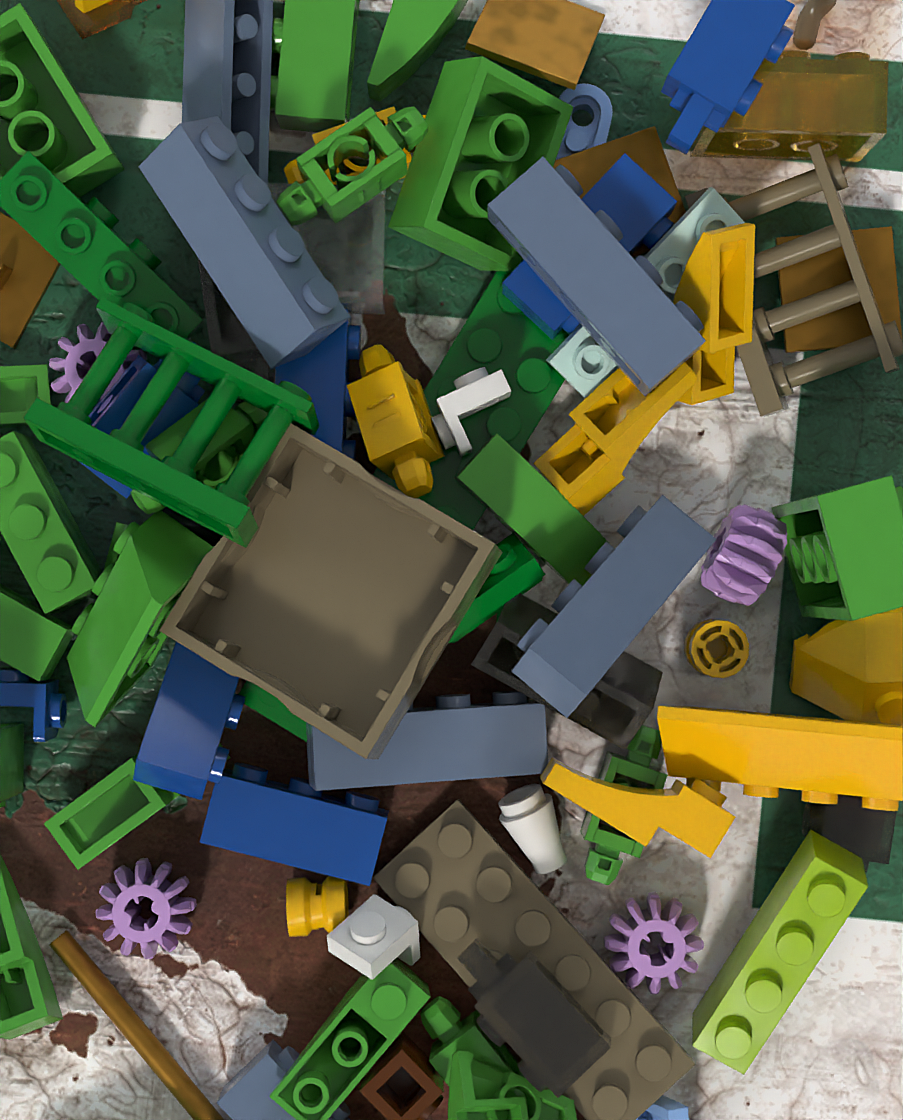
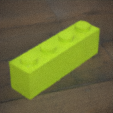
M812 830L809 831L694 1010L692 1017L693 1047L743 1075L746 1073L868 888L861 857Z

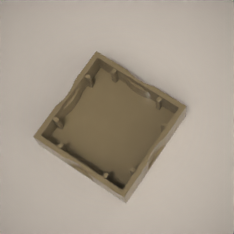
M291 423L246 497L250 501L248 507H250L259 527L247 548L223 536L212 550L204 556L159 631L231 676L250 681L272 694L292 714L363 758L379 759L503 552L492 541L426 502L405 495L370 474L358 462Z

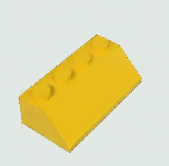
M658 706L657 720L668 776L686 778V785L689 787L692 786L696 778L719 792L721 791V782L743 784V795L765 798H778L779 788L802 790L801 801L820 804H838V794L861 796L862 808L898 811L899 801H903V725L694 706Z

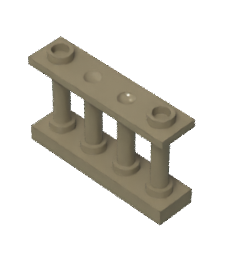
M820 143L808 147L815 169L731 202H728L726 197L723 198L743 221L823 191L834 224L754 254V285H756L755 279L841 246L853 277L850 281L766 311L764 307L754 309L753 306L752 342L736 347L761 417L789 409L785 397L794 394V387L881 357L886 373L900 370L896 357L903 355V341L895 320L886 324L883 322L838 192L849 187L837 154L826 157ZM704 188L702 190L685 196L688 208H690L707 191L708 188ZM861 301L873 335L787 366L784 365L783 361L773 364L766 342L775 339L774 333Z

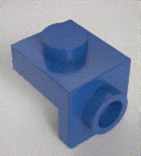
M0 668V706L34 707V742H47L57 737L58 728H64L67 718V698L64 693H59V679H48L39 682L35 679H30V676L15 668Z

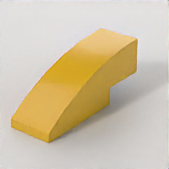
M743 223L703 232L688 259L677 287L673 304L675 305L677 302L683 301L694 311L703 324L704 328L699 333L706 341L696 353L685 361L699 380L677 401L695 405L734 393L735 346L752 342L755 224Z

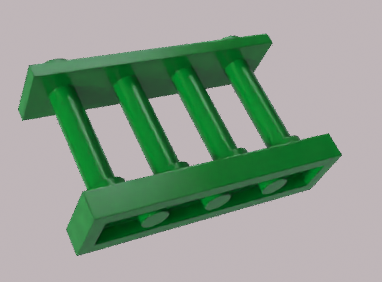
M102 297L96 305V309L108 332L112 334L68 403L61 402L56 408L36 398L24 416V420L39 441L247 548L259 527L250 507H248L250 501L246 497L291 423L313 436L315 435L320 425L314 404L311 402L312 398L307 392L293 383L280 381L276 385L156 325L155 319L137 305L126 302L121 307ZM136 346L162 359L163 362L120 430L112 429L108 435L91 426L92 420L89 415L132 348ZM188 372L216 387L173 456H165L161 462L143 453L144 446L141 442L184 373ZM239 398L268 414L226 483H218L215 489L196 480L197 474L193 469L235 401Z

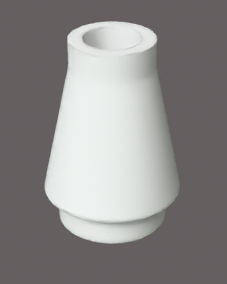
M540 784L520 787L508 793L499 801L498 804L502 811V814L499 816L500 822L530 860L536 874L550 873L567 862V857L561 843L552 796L544 794Z

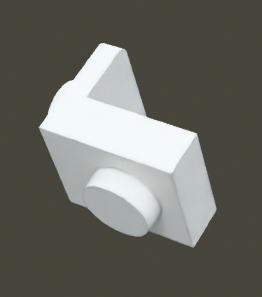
M485 367L471 371L453 381L457 390L437 399L440 414L431 419L445 450L456 445L461 457L472 452L471 444L459 420L510 397L511 389L502 369L488 375Z
M375 894L327 935L328 951L372 980L397 957L409 965H413L420 958L418 921L403 907L393 906Z

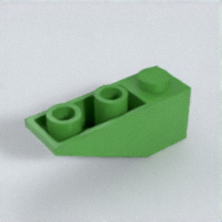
M398 958L394 959L373 980L362 974L276 1085L269 1097L296 1120H328L430 998L428 984Z

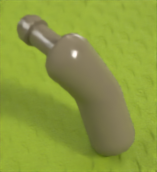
M808 0L798 16L793 36V43L798 49L808 50L814 46L820 22L835 6L837 0Z

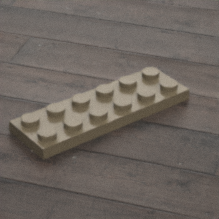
M460 799L456 800L373 877L397 906L406 909L418 921L419 931L566 1097L574 1100L576 1109L586 1120H636L696 1065L693 1058Z

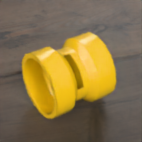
M707 619L698 622L689 630L684 640V653L687 662L696 671L713 678H727L735 675L744 667L749 657V643L746 634L739 626L729 621Z
M328 876L322 884L311 883L306 877L288 878L286 885V914L289 936H308L312 930H319V928H324L330 933L349 916L347 880Z

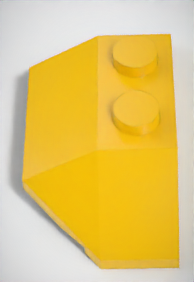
M903 607L854 621L834 620L812 636L806 634L794 640L789 683L791 692L844 720L903 725Z

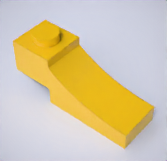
M684 362L649 394L644 396L622 370L618 368L568 414L576 424L533 464L568 502L584 516L625 479L622 472L640 444L665 413L699 379L694 371Z
M553 757L540 776L543 784L647 847L656 830L660 827L711 858L736 818L722 807L727 796L698 778L695 779L691 787L678 779L675 780L670 789L629 787L589 776Z

